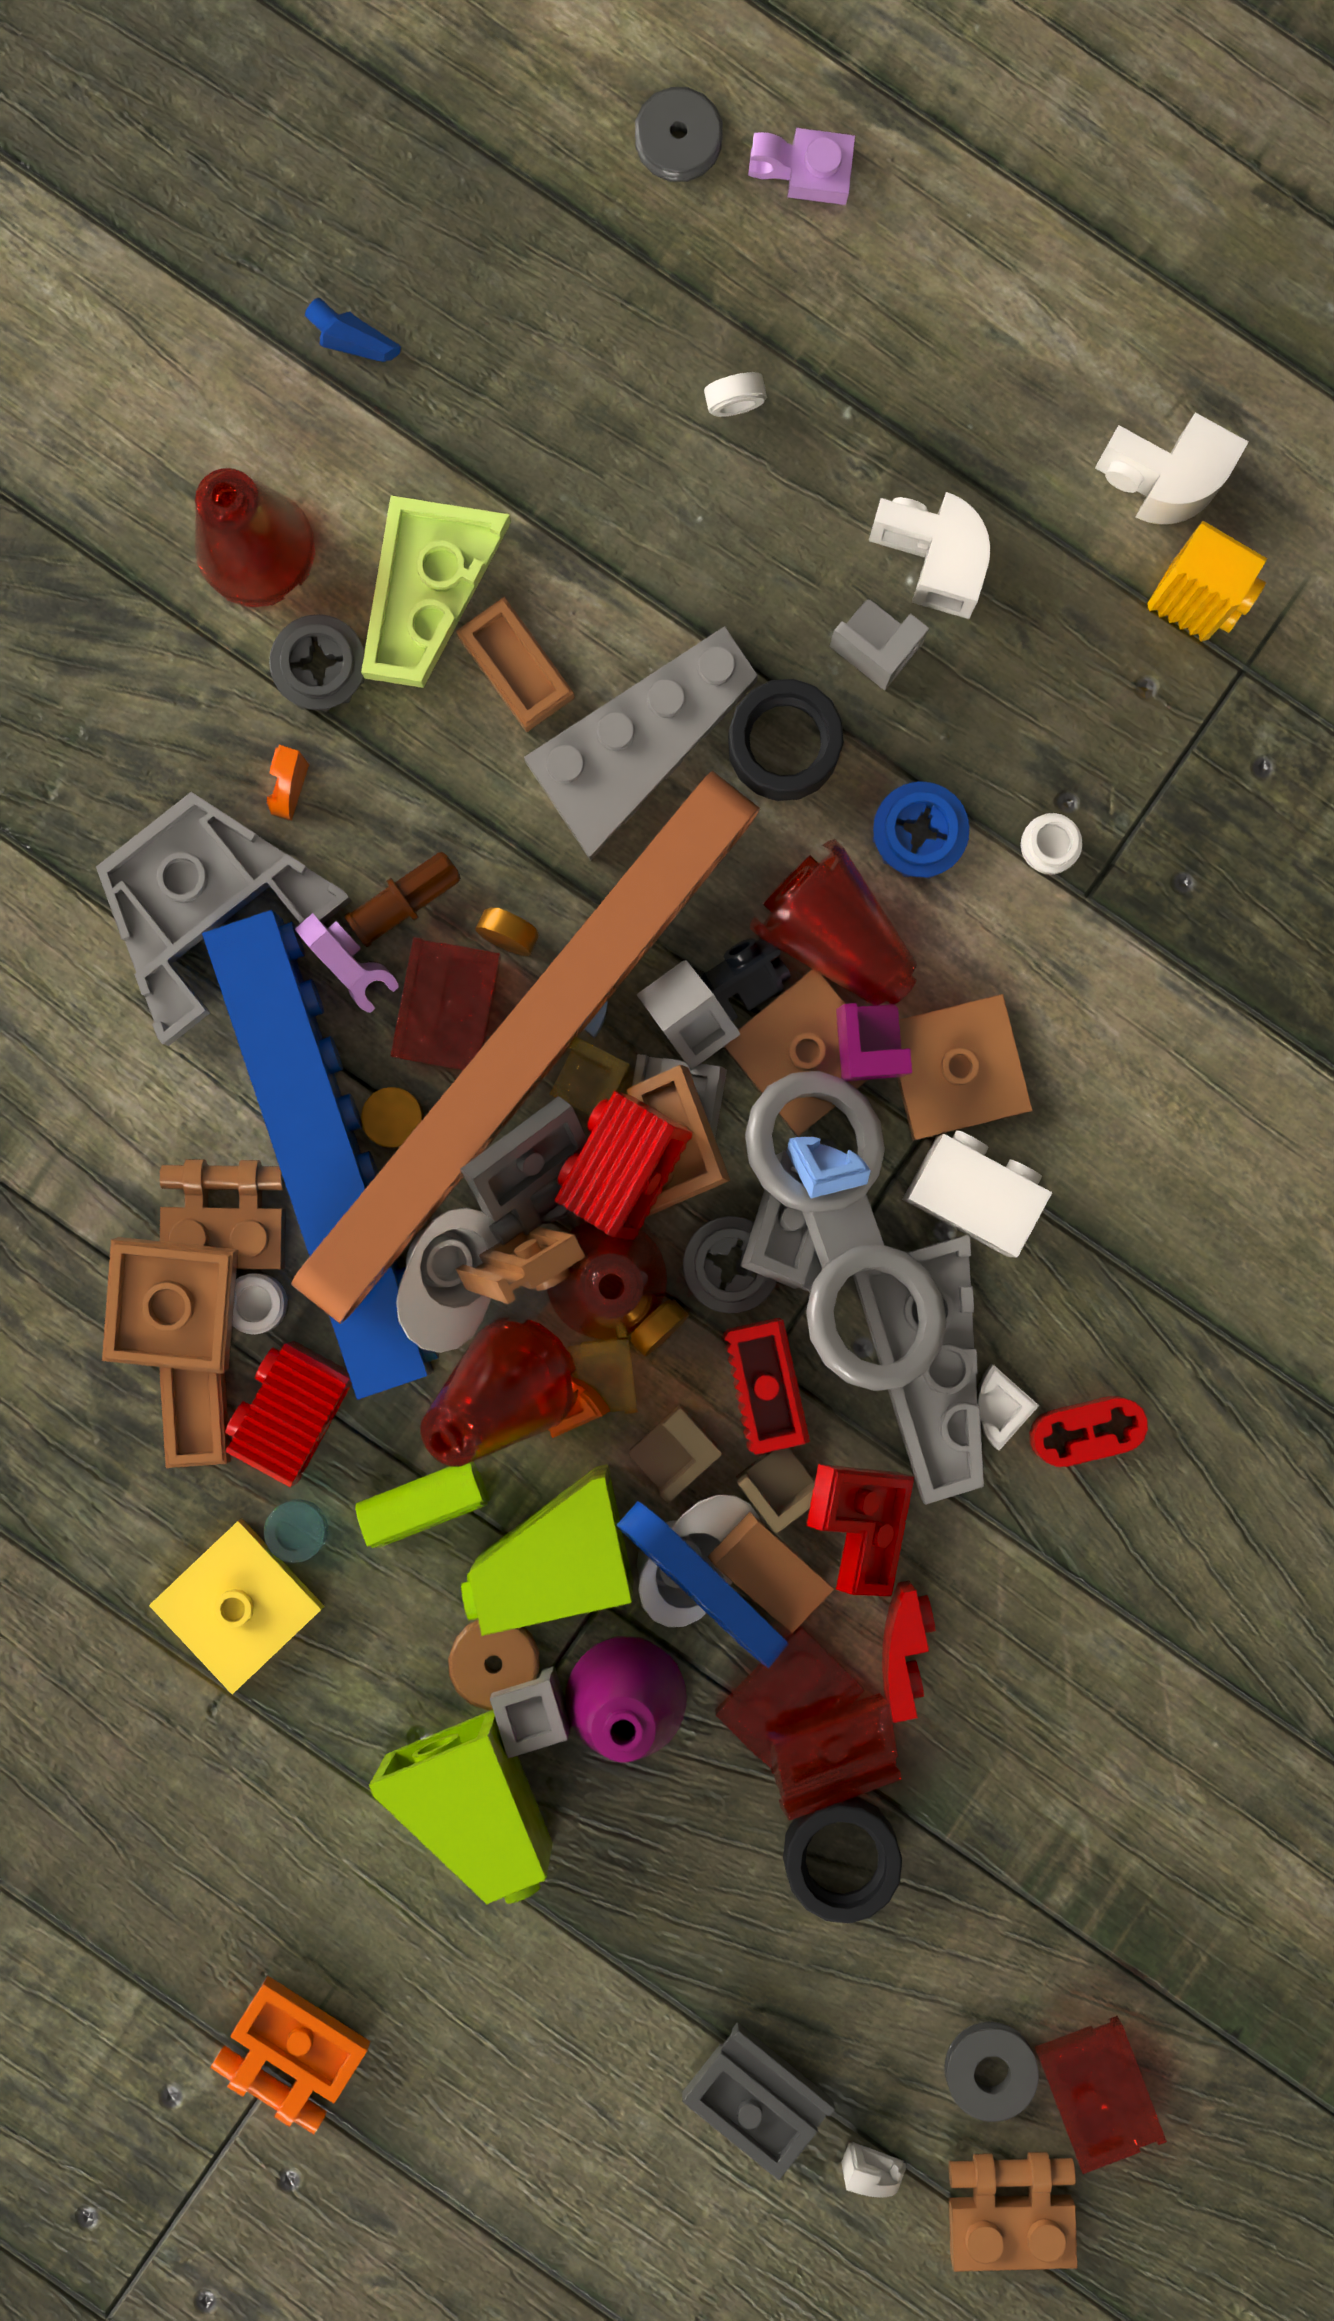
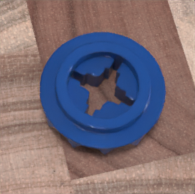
M912 782L893 790L880 804L873 824V842L882 857L883 863L890 865L904 877H925L930 879L952 868L964 853L970 833L968 816L960 800L948 789L931 782ZM925 808L930 809L927 817L930 819L928 829L937 833V837L945 840L939 838L936 840L926 839L921 847H918L916 853H912V834L904 830V826L896 823L902 825L904 823L915 824L919 816L923 815Z

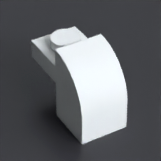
M1196 412L1171 453L1118 425L1095 469L1103 472L1108 482L1114 487L1129 493L1137 491L1146 496L1135 516L1136 518L1154 524H1174L1194 517L1207 507L1232 473L1248 441Z
M948 492L944 496L938 514L928 512L924 504L913 499L899 497L890 501L881 498L869 542L925 557L912 603L969 619L978 602L990 560L989 535L979 514L966 501Z

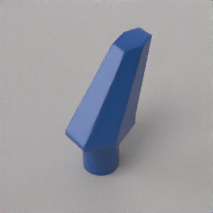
M321 298L313 300L305 311V317L321 331L319 344L322 347L381 362L392 360L400 354L401 346L357 318L350 311L338 315Z

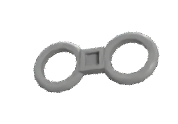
M821 1071L791 1073L767 1086L752 1106L745 1132L749 1164L762 1187L784 1206L803 1211L802 1213L822 1267V1271L812 1283L806 1308L810 1340L824 1365L846 1383L872 1391L902 1388L925 1374L941 1351L947 1324L942 1294L931 1274L923 1265L907 1252L885 1246L866 1193L879 1177L885 1145L881 1121L867 1097L848 1081ZM815 1097L831 1102L841 1110L855 1130L858 1147L857 1155L871 1170L868 1183L810 1198L804 1185L783 1169L775 1155L772 1132L776 1116L785 1104L796 1098ZM877 1270L893 1275L907 1287L916 1303L919 1325L915 1342L904 1357L892 1364L877 1365L861 1360L846 1348L836 1330L834 1307L837 1294L846 1280L859 1271Z

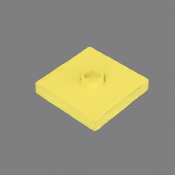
M243 1518L238 1520L149 1605L231 1694H234L325 1607Z

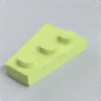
M390 496L361 670L365 679L424 688L511 524L510 514Z

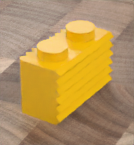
M1202 520L1201 524H1199L1198 528L1174 558L1147 603L1149 612L1157 610L1159 618L1168 616L1169 624L1178 622L1180 630L1188 628L1190 636L1199 635L1200 642L1209 640L1219 628L1229 633L1241 615H1246L1262 592L1266 582L1257 576L1266 563L1267 558Z

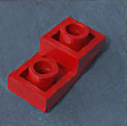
M909 1580L897 1583L890 1602L883 1637V1688L887 1710L893 1723L918 1718L914 1699L924 1697L922 1680L916 1660L906 1662L905 1656L929 1652L925 1633L935 1631V1622L928 1595L917 1596V1591Z

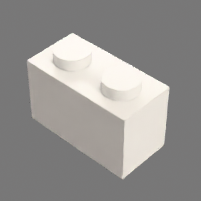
M956 1130L952 1138L946 1134L936 1136L902 1200L966 1235L970 1234L971 1238L1006 1257L1018 1258L1052 1194L1049 1190L1038 1185L1042 1175L1011 1159L1006 1167L984 1156L989 1147L964 1132Z

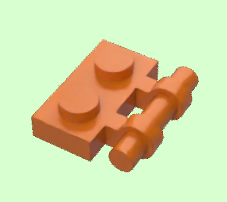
M267 1976L230 2036L248 2048L249 2052L244 2058L224 2045L210 2068L228 2079L230 2082L227 2087L243 2097L246 2092L250 2093L276 2110L274 2118L288 2127L295 2122L314 2135L326 2116L327 2111L309 2100V2096L315 2091L334 2104L368 2051L371 2041L270 1976ZM268 2061L296 2079L291 2088L262 2070L261 2068L264 2063Z

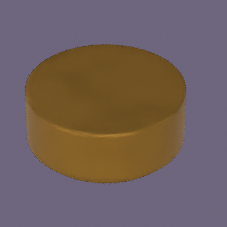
M493 907L484 910L475 929L481 937L490 943L521 956H530L539 938L538 931L532 924L515 914Z
M387 1087L374 1092L366 1100L361 1113V1122L366 1135L376 1144L386 1148H400L424 1119L423 1109L419 1101L409 1092L396 1087Z
M669 1299L652 1312L634 1330L630 1336V1341L646 1357L665 1342L686 1321L689 1314L675 1299Z

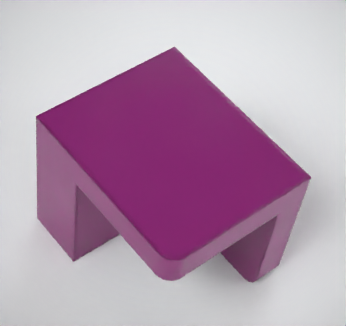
M857 1003L843 1004L836 1009L841 1078L844 1081L900 1078L912 1073L910 1048L901 1049L899 1012L896 1005L857 1007Z

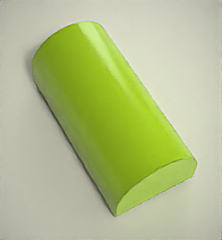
M469 1458L356 1503V1514L367 1547L379 1548L488 1505L490 1498L475 1462L472 1458Z

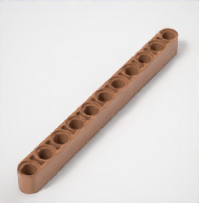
M711 771L699 783L307 1259L291 1282L294 1288L340 1324L355 1311L464 1176L460 1169L489 1147L745 833L760 811L756 804L714 771Z

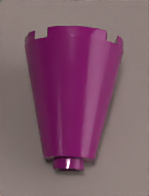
M615 1636L594 1644L576 1663L567 1682L565 1703L571 1726L584 1744L612 1761L631 1762L659 1751L671 1741L684 1719L687 1693L679 1666L669 1654L642 1637Z

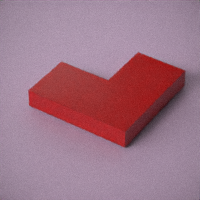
M818 1464L806 1526L821 1531L846 1533L836 1590L850 1595H892L914 1476L892 1471Z

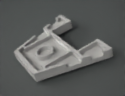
M192 792L96 866L121 939L125 941L136 971L134 975L142 996H145L154 1021L152 1025L156 1036L166 1046H170L211 1013L173 966L177 959L204 939L202 933L218 928L269 887L274 890L300 924L312 913L324 924L352 902L350 897L341 888L322 878L301 862L285 854Z

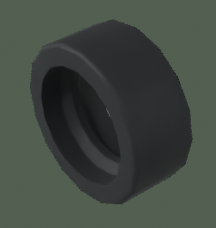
M796 679L771 680L751 690L736 707L728 735L729 759L739 780L755 794L775 801L799 800L818 791L834 773L844 744L842 719L833 701L816 686ZM792 706L803 710L814 719L820 731L821 747L817 758L807 769L794 775H778L767 771L756 761L751 751L750 733L754 723L764 712L774 707Z
M832 1794L810 1802L795 1815L785 1834L783 1851L785 1870L792 1893L807 1911L825 1921L850 1924L872 1917L890 1902L900 1883L902 1856L892 1825L878 1807L858 1796ZM837 1822L854 1823L865 1829L875 1841L878 1851L877 1869L871 1880L862 1888L844 1894L829 1892L818 1886L810 1876L806 1864L807 1847L814 1834L824 1826Z

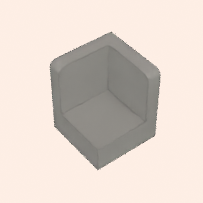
M866 600L847 623L841 622L833 631L829 647L885 691L922 646L929 628L911 613L900 624L873 601Z
M688 961L680 962L636 994L691 1070L740 1035V1032L714 994Z
M555 1666L542 1669L538 1679L491 1694L490 1702L507 1758L568 1740L571 1723L568 1718L565 1698Z

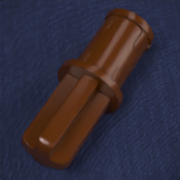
M437 853L398 881L394 882L392 878L388 879L386 882L389 887L353 912H348L344 917L364 946L368 948L372 945V942L408 917H411L414 921L419 917L416 912L459 883L461 879L460 874L445 853Z

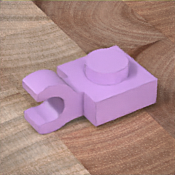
M796 128L793 145L775 134L754 133L748 175L759 179L789 180L788 198L846 205L850 188L855 136Z
M312 913L295 928L307 946L348 988L350 996L362 1010L371 1013L375 1009L374 1005L365 995L366 987L371 982L382 981L393 992L399 988L395 977L386 967L375 962L360 963L353 957L361 947L337 921L327 929Z

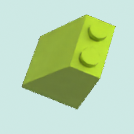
M608 1464L596 1466L479 1554L469 1573H467V1582L461 1583V1592L467 1619L469 1621L478 1619L482 1636L632 1603L634 1581L624 1535L616 1526L620 1522V1516Z
M493 1710L389 1752L384 1756L369 1784L373 1797L485 1904L492 1903L501 1898H504L507 1904L516 1903L530 1897L541 1888L540 1882L547 1878L553 1842L518 1756L507 1758Z

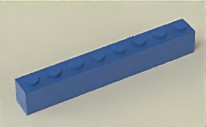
M269 910L204 932L202 935L310 1257L379 1172L371 1152L361 1153L354 1130L362 1128L361 1118L352 1095L349 1093L342 1096L335 1073L343 1071V1066L336 1044L331 1036L322 1038L315 1016L323 1014L324 1009L314 981L312 979L303 981L296 959L304 957L305 952L300 936L295 930L296 926L293 922L284 924L283 919L273 910ZM397 1259L361 1304L342 1324L329 1315L357 1400L426 1377L434 1373L431 1361L439 1359L438 1352L422 1349L411 1341L399 1323L396 1299L406 1267L399 1268Z

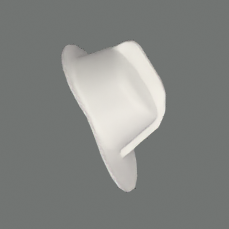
M467 1207L448 1210L432 1220L428 1227L421 1230L410 1244L406 1257L407 1267L400 1282L396 1306L398 1320L405 1334L422 1349L439 1353L458 1349L474 1336L483 1321L491 1298L466 1290L456 1271V1268L463 1264L474 1268L482 1264L483 1262L479 1254L499 1243L489 1227L494 1221L482 1211Z
M715 1495L696 1503L677 1521H668L666 1524L731 1585L732 1581L718 1570L707 1556L749 1512L758 1519L759 1516L749 1502L735 1495ZM639 1549L637 1558L638 1590L642 1607L651 1619L666 1627H685L701 1619L706 1612Z

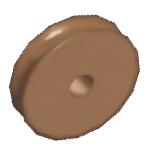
M476 1620L468 1624L453 1643L448 1657L449 1677L456 1692L470 1705L485 1710H493L490 1702V1696L493 1692L536 1679L540 1668L539 1649L532 1634L525 1627L482 1636L479 1621ZM490 1656H498L502 1661V1667L498 1670H492L487 1666L486 1659Z

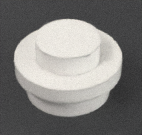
M1057 813L1043 814L1032 820L1025 828L1021 838V851L1025 861L1034 870L1044 874H1058L1066 871L1077 861L1082 850V836L1077 825L1068 817Z

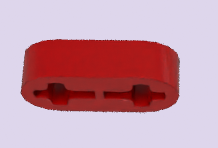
M1107 1396L1050 1410L1039 1415L1032 1423L1029 1441L1033 1452L1042 1461L1056 1467H1069L1126 1453L1137 1448L1145 1439L1148 1431V1422L1143 1409L1136 1402L1120 1396ZM1117 1408L1120 1414L1131 1416L1132 1425L1123 1428V1439L1118 1440L1115 1434L1105 1431L1094 1434L1093 1426L1109 1422L1112 1419L1111 1410ZM1056 1422L1067 1431L1082 1429L1083 1437L1065 1442L1066 1452L1059 1455L1057 1450L1051 1446H1044L1043 1438L1052 1435V1424Z

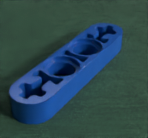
M637 1501L616 1525L627 1538L722 1629L764 1666L770 1668L789 1645L673 1529L641 1502Z

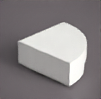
M990 1364L985 1370L977 1389L980 1425L983 1434L990 1444L1000 1451L1039 1405L993 1364Z
M848 2142L841 2162L846 2190L870 2197L882 2198L893 2196L899 2190L906 2170V2164L903 2163V2160L855 2142Z

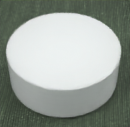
M757 372L740 373L724 377L712 382L704 389L708 411L710 414L718 417L732 416L753 410L762 405L767 398L763 376Z
M261 1273L247 1274L236 1279L232 1326L246 1334H261L276 1328L284 1319L288 1307L287 1294L280 1282L269 1275Z

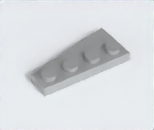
M725 626L524 757L526 764L590 861L602 850L607 840L623 823L626 824L640 809L642 803L658 785L679 767L684 757L696 744L717 726L757 682L758 675Z
M970 1234L907 1252L931 1274L942 1294L947 1321L941 1351L926 1373L902 1388L888 1389L919 1494L925 1505L984 1487L980 1408L977 1406L976 1374H978L977 1352L974 1348L972 1312H974L973 1286H971ZM877 1270L859 1271L853 1275L879 1363L880 1365L892 1364L904 1357L915 1342L919 1325L916 1303L907 1287L893 1275Z

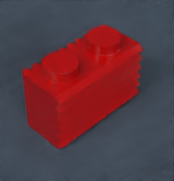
M614 1091L610 1099H603L591 1113L587 1126L591 1134L581 1153L571 1155L562 1166L558 1175V1184L562 1187L555 1198V1202L574 1212L577 1216L585 1219L586 1222L593 1224L596 1228L613 1238L634 1240L638 1236L639 1229L644 1225L645 1218L650 1214L651 1207L656 1203L657 1196L662 1192L663 1185L668 1182V1177L674 1171V1166L680 1160V1155L686 1149V1144L692 1138L693 1132L639 1099Z
M774 1318L726 1329L722 1337L728 1342L725 1347L726 1351L731 1354L727 1360L733 1366L730 1373L732 1377L736 1378L732 1384L738 1390L735 1396L737 1401L740 1402L738 1409L742 1414L740 1420L743 1426H745L743 1432L748 1439L746 1441L748 1450L757 1455L809 1443V1433L784 1320Z
M295 1341L285 1343L281 1350L274 1347L269 1350L255 1375V1380L262 1383L255 1399L251 1404L245 1401L241 1402L225 1430L226 1434L233 1437L226 1449V1453L290 1488L300 1481L352 1386L348 1371L344 1367L335 1364L333 1361Z

